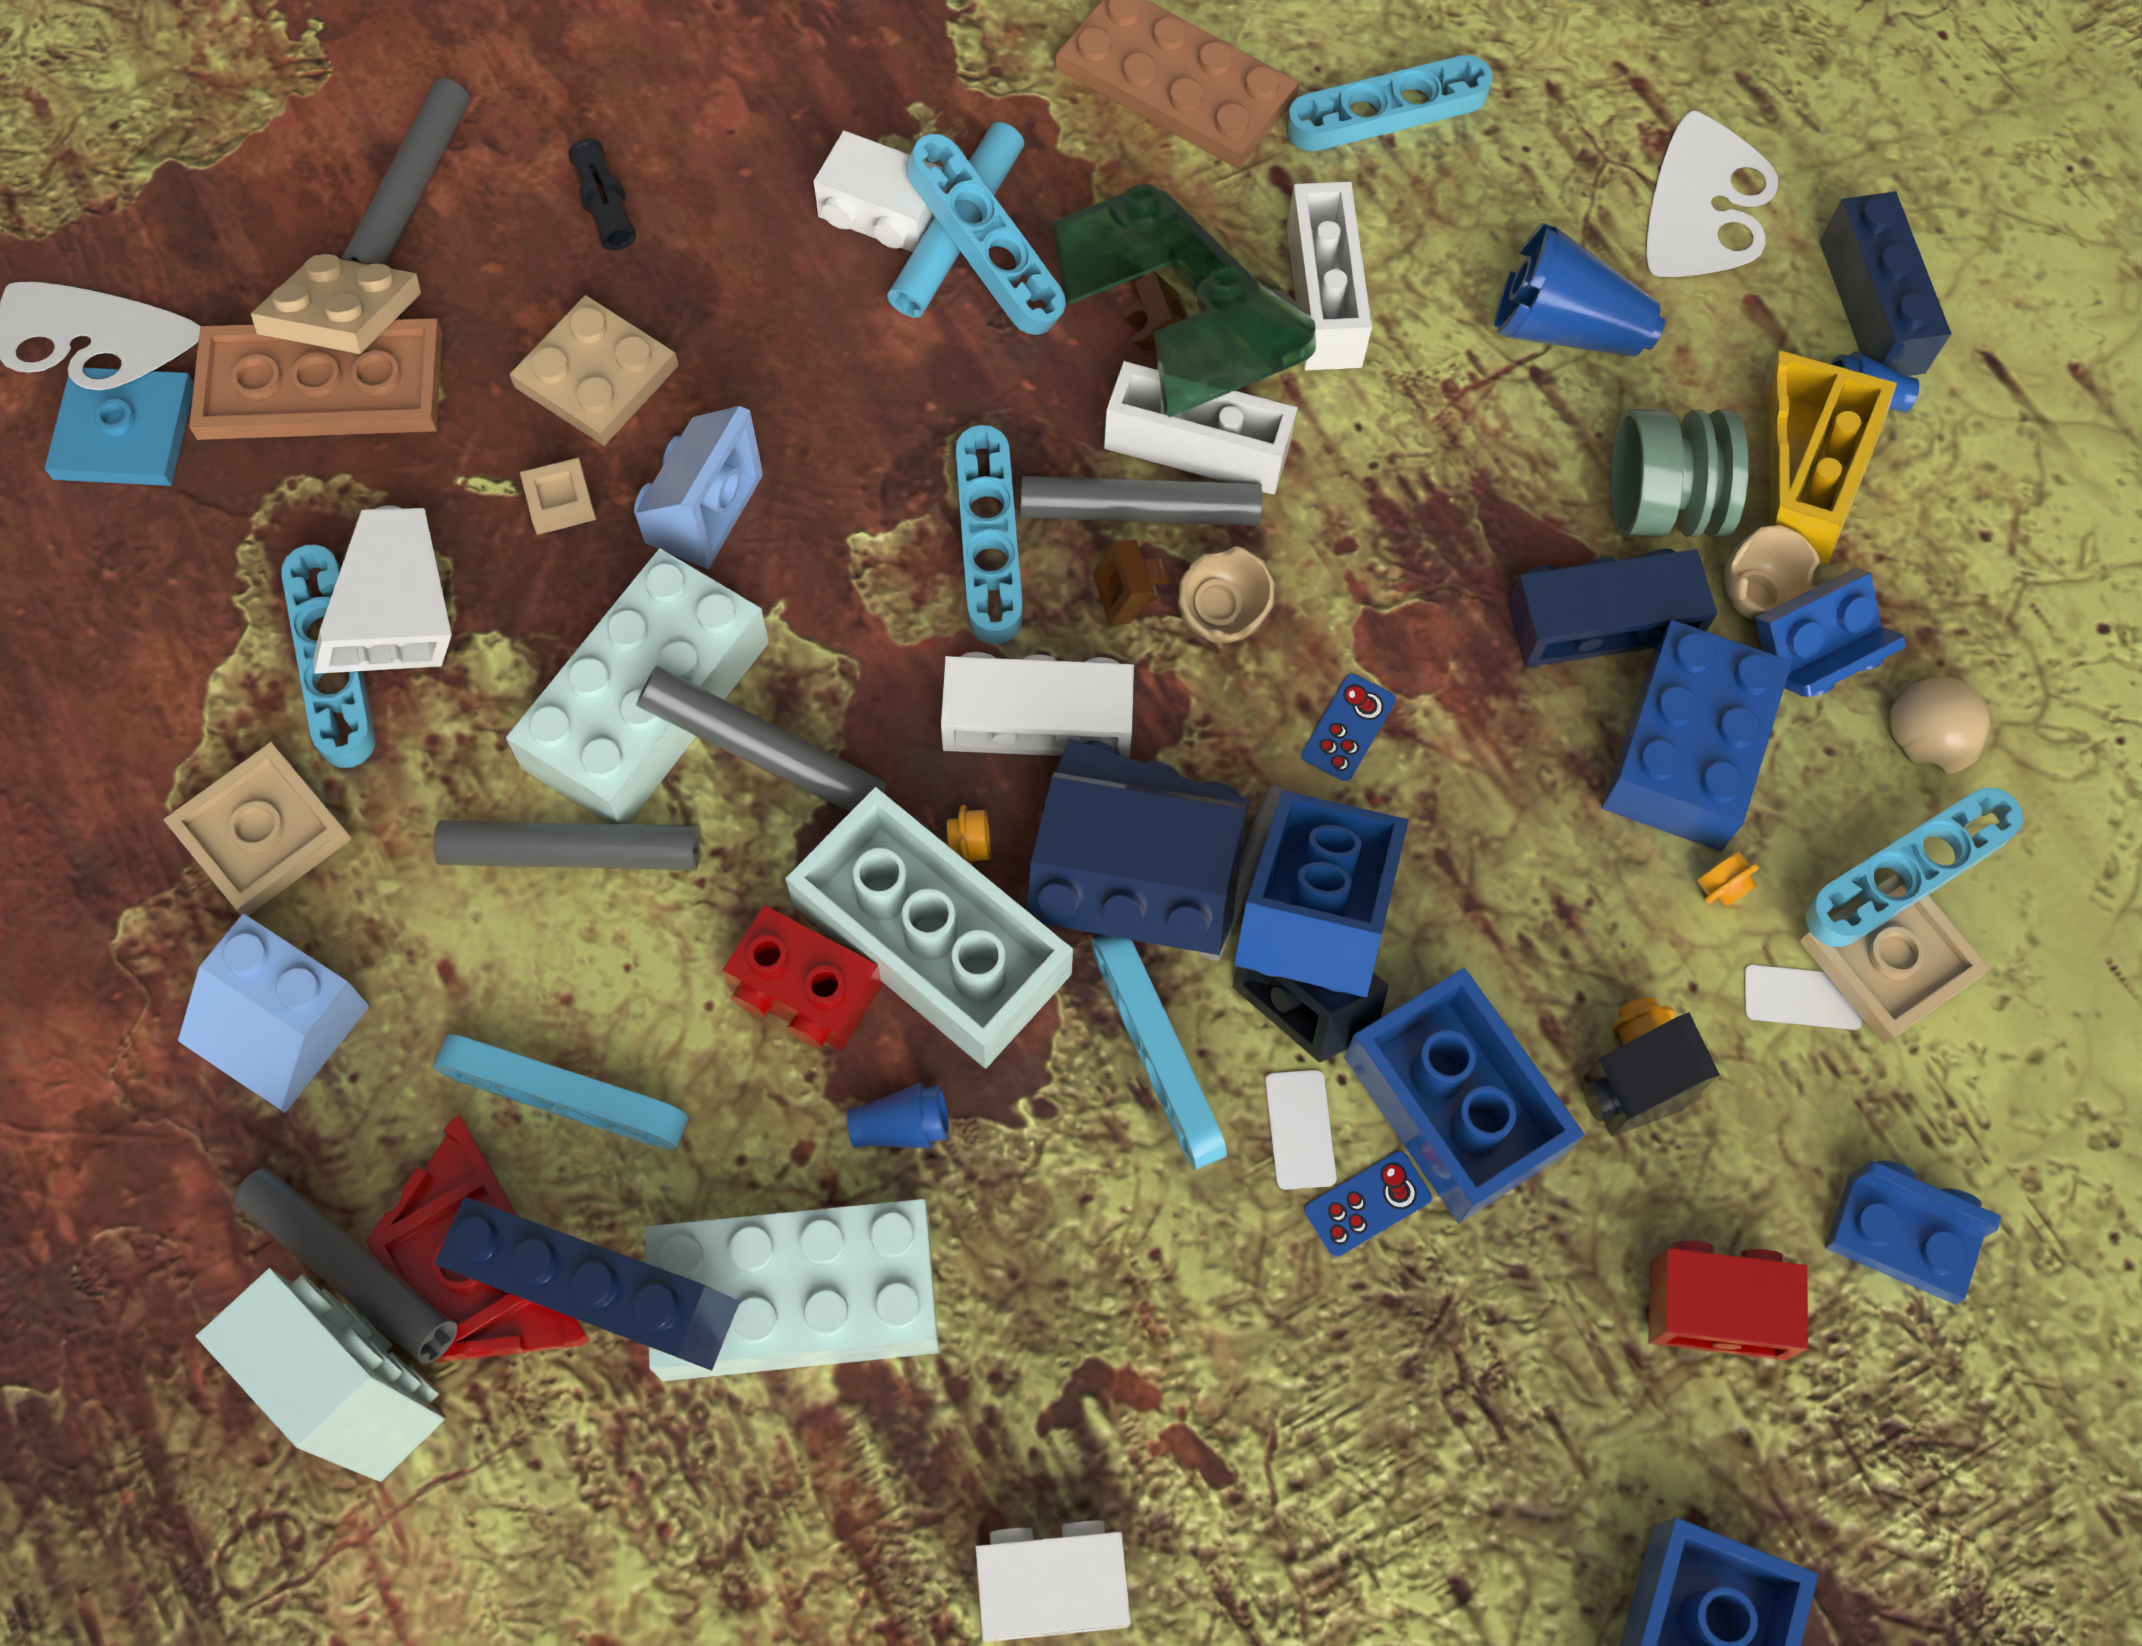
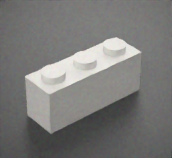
M1352 183L1294 184L1286 229L1304 370L1362 368L1372 324Z
M1124 361L1107 408L1104 449L1228 483L1262 484V492L1275 495L1290 448L1298 407Z
M970 652L961 657L945 656L941 717L943 751L1063 756L1070 738L1082 743L1087 741L1106 743L1115 748L1120 753V756L1129 758L1132 736L1134 664H1120L1114 659L1105 657L1091 658L1085 662L1057 661L1055 658L1047 655H1030L1023 660L997 659L983 652Z

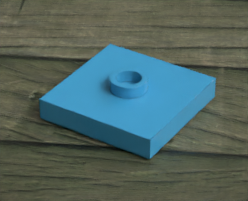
M83 368V373L91 379H105L119 371L118 369ZM151 371L133 381L105 390L83 388L76 385L68 375L45 465L47 473L53 480L172 486L193 396L194 382L188 373Z

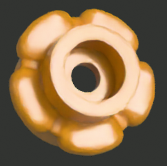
M962 805L959 809L958 818L947 820L948 846L973 866V861L991 859L989 821L986 809L968 811L967 805Z
M1740 851L1724 860L1697 880L1708 895L1704 899L1705 902L1711 903L1718 898L1726 908L1758 886L1750 875L1759 869V865L1755 863L1750 866Z
M1652 997L1631 1001L1618 1010L1620 1018L1612 1025L1614 1037L1621 1038L1623 1045L1670 1021L1674 1018L1675 1011L1671 1006L1662 1007L1658 1005L1656 999Z

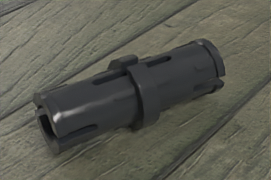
M587 138L575 142L568 150V156L571 164L574 166L581 186L578 192L581 205L587 212L591 213L603 248L612 251L622 250L630 246L636 239L634 226L629 220L623 203L625 199L624 187L620 179L612 175L600 141ZM597 184L602 188L607 202L606 205L602 201Z

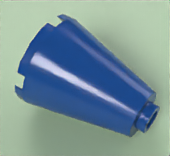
M1542 222L1534 229L1519 253L1527 258L1517 273L1510 271L1500 296L1494 318V326L1499 328L1496 331L1498 334L1507 338L1636 357L1643 349L1651 350L1656 345L1665 325V318L1659 316L1660 303L1557 227H1552Z

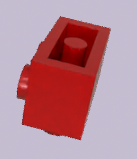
M763 905L722 970L728 987L733 992L730 998L739 1007L760 1018H764L767 1012H770L789 1022L790 1024L787 1027L789 1032L806 1044L815 1048H822L826 1042L843 1051L882 986L879 967L876 963L766 905Z
M1706 1242L1672 1243V1248H1667L1650 1261L1648 1344L1786 1361L1808 1350V1265L1784 1262L1783 1253L1774 1250L1748 1249L1741 1251L1740 1257L1715 1254V1246Z

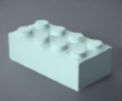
M659 548L507 735L506 740L521 769L609 824H629L696 737L636 706L639 695L652 670L657 665L725 700L769 643L762 609Z
M877 787L785 878L792 904L798 911L836 943L876 963L879 967L881 981L985 1069L1072 975L1073 948Z
M925 1199L645 1226L647 1264L699 1282L740 1301L712 1371L649 1347L650 1369L662 1381L939 1353L929 1218Z
M269 1268L195 1336L296 1448L379 1482H382L445 1420L443 1415L431 1404L440 1394L438 1390L412 1364L407 1366L394 1353L390 1355L387 1353L394 1344L385 1333L365 1315L361 1317L346 1302L341 1304L326 1289L320 1291L303 1274L294 1282H291Z

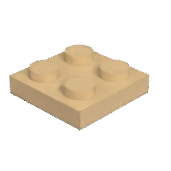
M330 254L314 255L285 283L276 288L251 313L256 333L259 335L361 354L421 294L417 273L391 269L384 264H364L342 260Z
M585 295L510 373V377L516 389L605 446L679 365L674 351Z
M272 742L163 819L233 907L241 915L244 913L247 916L251 915L352 840L346 830Z
M1895 873L1877 886L1884 894L1891 897L1903 896L1906 891L1905 882L1898 873ZM1929 895L1847 946L1831 947L1820 942L1811 932H1808L1799 941L1884 1045L1991 970L1989 965ZM1858 898L1830 917V919L1834 922L1842 919L1847 921L1864 904Z

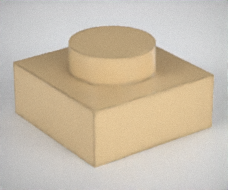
M579 458L520 472L532 523L537 535L596 520Z

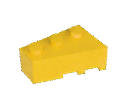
M1779 350L1769 389V526L1780 524L1801 533L1817 551L1819 562L1828 565L1883 429L1897 383Z

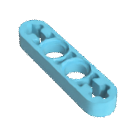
M1463 55L1304 94L1296 98L1291 104L1286 127L1287 137L1299 149L1320 151L1471 113L1480 109L1486 103L1493 78L1492 70L1482 59L1471 55ZM1410 89L1420 90L1427 95L1429 101L1423 104L1409 103L1404 100L1401 93ZM1357 102H1366L1373 105L1378 110V113L1371 117H1361L1353 113L1349 107Z
M929 134L921 137L916 142L906 162V175L910 183L1010 320L1021 331L1028 334L1040 335L1048 332L1063 314L1066 305L1065 295L1060 285L959 147L951 139L943 135ZM926 158L931 163L939 160L944 165L943 170L938 167L929 169L924 164ZM957 182V184L949 191L948 194H945L943 192L945 186H947L950 189L953 186V184ZM959 200H968L974 203L980 209L982 221L978 223L964 221L958 216L954 203ZM999 246L1008 249L1016 260V268L1003 270L997 267L990 259L989 248ZM1022 275L1028 278L1025 284L1022 281L1017 288L1013 287ZM1030 299L1032 302L1041 299L1045 303L1046 308L1045 310L1041 308L1032 310L1028 307L1027 301Z
M979 425L964 431L957 440L956 445L967 614L970 630L975 637L987 644L998 645L1013 639L1020 631L1022 625V593L1009 444L1004 434L992 426ZM977 449H988L990 477L978 478ZM988 496L999 500L1004 508L995 517L981 518L970 510V506L978 498ZM992 548L1002 551L1007 556L1008 561L999 570L985 571L974 563V558L982 550ZM988 590H999L1000 609L1003 613L1002 621L990 622L988 615Z
M304 545L293 550L286 557L282 565L281 576L310 736L314 746L328 763L339 768L354 767L363 763L371 756L376 746V734L364 672H348L349 681L347 685L335 694L320 693L317 691L318 682L325 673L314 674L313 658L317 641L308 638L310 625L326 614L341 567L333 553L327 548L319 545ZM313 568L321 569L317 579L319 590L324 597H314L305 582L310 577L309 570ZM332 713H343L344 719L353 731L348 734V744L344 746H337L334 741L339 738L340 733L338 722Z
M1985 787L1971 793L1827 884L1808 904L1805 913L1806 924L1811 934L1820 942L1831 947H1844L1856 942L2001 849L2021 829L2023 814L2020 805L2008 792L1998 788ZM1992 813L1997 817L1999 822L1996 825L1990 824L1972 838L1966 830L1980 814L1985 816ZM1928 837H1938L1945 840L1954 851V863L1941 865L1932 861L1924 851V840ZM1888 868L1896 871L1905 882V894L1900 897H1891L1884 894L1874 882L1875 870ZM1857 895L1864 904L1847 921L1842 919L1834 922L1827 914L1832 907L1834 909L1842 908Z
M1099 935L1092 938L1091 946L1098 968L1186 1160L1194 1170H1197L1227 1157L1225 1143L1218 1124L1132 940L1108 935Z
M446 1035L433 1064V1068L437 1072L462 1084L661 1149L677 1150L689 1120V1116L685 1112L668 1103L459 1035Z

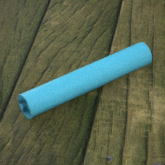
M1003 122L991 124L969 160L993 195L996 194L1024 147L1022 135L1014 127ZM959 200L954 203L955 210L960 218L969 223L979 222L982 214L974 203L968 200ZM936 217L930 223L887 294L889 302L896 310L913 318L923 315L961 252Z

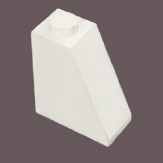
M382 506L374 510H361L319 631L313 658L314 674L442 666L452 634L425 509H402L397 506Z

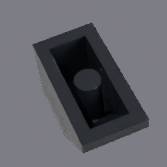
M1236 966L1232 985L1239 994L1319 1063L1347 1050L1354 1034L1381 1019L1389 986L1373 972L1366 998L1346 992H1333L1321 986L1280 976H1267L1258 971Z
M1689 1012L1600 1057L1583 1077L1586 1082L1583 1086V1093L1593 1117L1599 1122L1604 1121L1610 1136L1613 1137L1683 1111L1720 1074Z

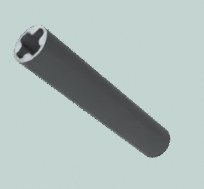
M437 78L433 82L341 257L342 260L364 264H387L470 103V96L461 85L446 78Z
M1022 476L1021 518L1260 526L1262 484Z
M657 665L652 670L636 702L637 707L849 813L875 787L883 793L885 791L886 781Z
M439 820L434 833V856L438 865L697 870L700 855L698 826Z
M269 1168L259 1169L251 1173L240 1184L235 1194V1205L422 1364L431 1363L442 1356L451 1346L457 1334V1324L273 1170Z

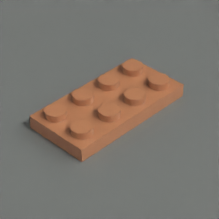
M1102 0L1056 54L1057 70L1237 169L1242 167L1297 98L1299 81L1148 0Z
M437 318L394 320L361 354L259 335L256 333L254 325L200 326L189 427L197 440L437 431L443 331Z

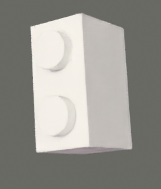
M844 130L814 179L818 217L827 220L837 228L852 229L876 238L890 248H902L913 252L935 216L906 175V162L909 154ZM928 161L924 162L929 169L938 167L943 170L944 168ZM945 186L943 189V192L945 194H948L947 186Z
M1083 1521L1061 1525L1062 1538L1034 1540L1033 1528H1012L990 1532L991 1545L976 1546L983 1641L993 1642L1128 1628L1131 1622L1122 1532L1105 1533L1104 1521Z

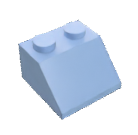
M736 406L692 417L681 437L675 436L672 438L664 454L662 469L653 484L647 483L643 486L635 502L634 513L645 544L657 549L661 548L669 554L703 568H710L763 476L750 410Z
M243 913L199 966L178 1041L286 1113L370 1006L348 981Z

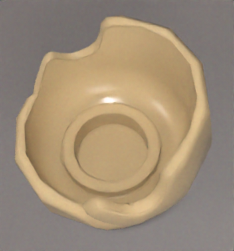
M1783 525L1758 527L1734 548L1725 564L1724 585L1726 596L1731 600L1732 607L1743 617L1755 621V617L1813 589V573L1819 563L1817 551L1801 533Z
M1233 546L1226 551L1203 554L1190 565L1189 570L1184 573L1179 582L1178 610L1189 630L1213 643H1231L1243 640L1256 632L1270 613L1274 601L1275 582L1265 561L1245 548Z
M1946 676L1929 677L1909 684L1901 690L1889 715L1891 734L1896 742L1903 747L1904 752L1912 763L1937 764L1943 768L1946 774L1957 773L1977 762L1986 745L1991 728L1986 700L1966 682Z

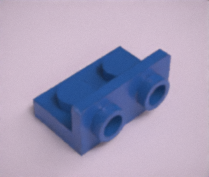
M1856 567L1755 617L1762 651L1792 661L1784 689L1804 697L1825 694L1834 688L1835 683L1859 671H1866L1880 666L1884 662V658L1906 647L1903 634L1884 628L1881 625L1871 572Z
M1885 1160L1870 1161L1849 1175L1825 1249L1954 1305L1965 1300L1983 1238L1998 1230L2001 1216L1982 1208V1202L1972 1194L1952 1188L1940 1190L1917 1180V1175L1913 1170L1896 1162Z

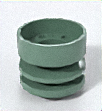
M1629 409L1623 413L1616 429L1610 468V497L1617 531L1623 537H1664L1671 532L1676 522L1679 531L1685 537H1697L1702 535L1703 532L1709 537H1727L1732 535L1741 519L1748 484V445L1746 431L1740 415L1732 409H1717L1710 414L1702 409H1693L1685 414L1679 426L1676 415L1669 409Z

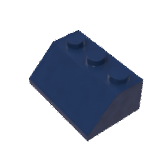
M1055 772L1051 778L1031 859L1027 911L1042 924L1220 955L1233 923L1247 804Z

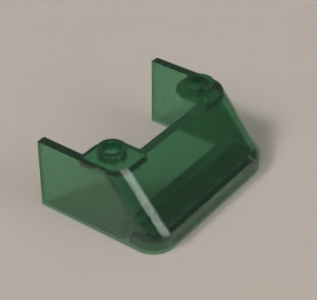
M1150 184L1136 185L1121 195L1052 221L1065 301L1069 305L1168 265H1171L1197 292V302L1199 309L1202 311L1201 313L1154 332L1163 410L1169 418L1308 360L1316 351V325L1313 318L1225 232L1164 190Z

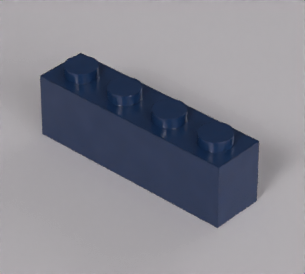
M463 1197L434 1265L711 1371L740 1301L699 1282L467 1197Z

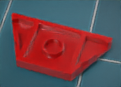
M458 1115L450 1120L443 1130L447 1136L423 1169L417 1167L404 1185L398 1204L391 1211L383 1215L366 1239L368 1247L373 1255L457 1324V1334L453 1343L442 1356L434 1361L436 1363L584 1345L590 1341V1338L578 1319L434 1265L463 1197L519 1216L467 1123Z

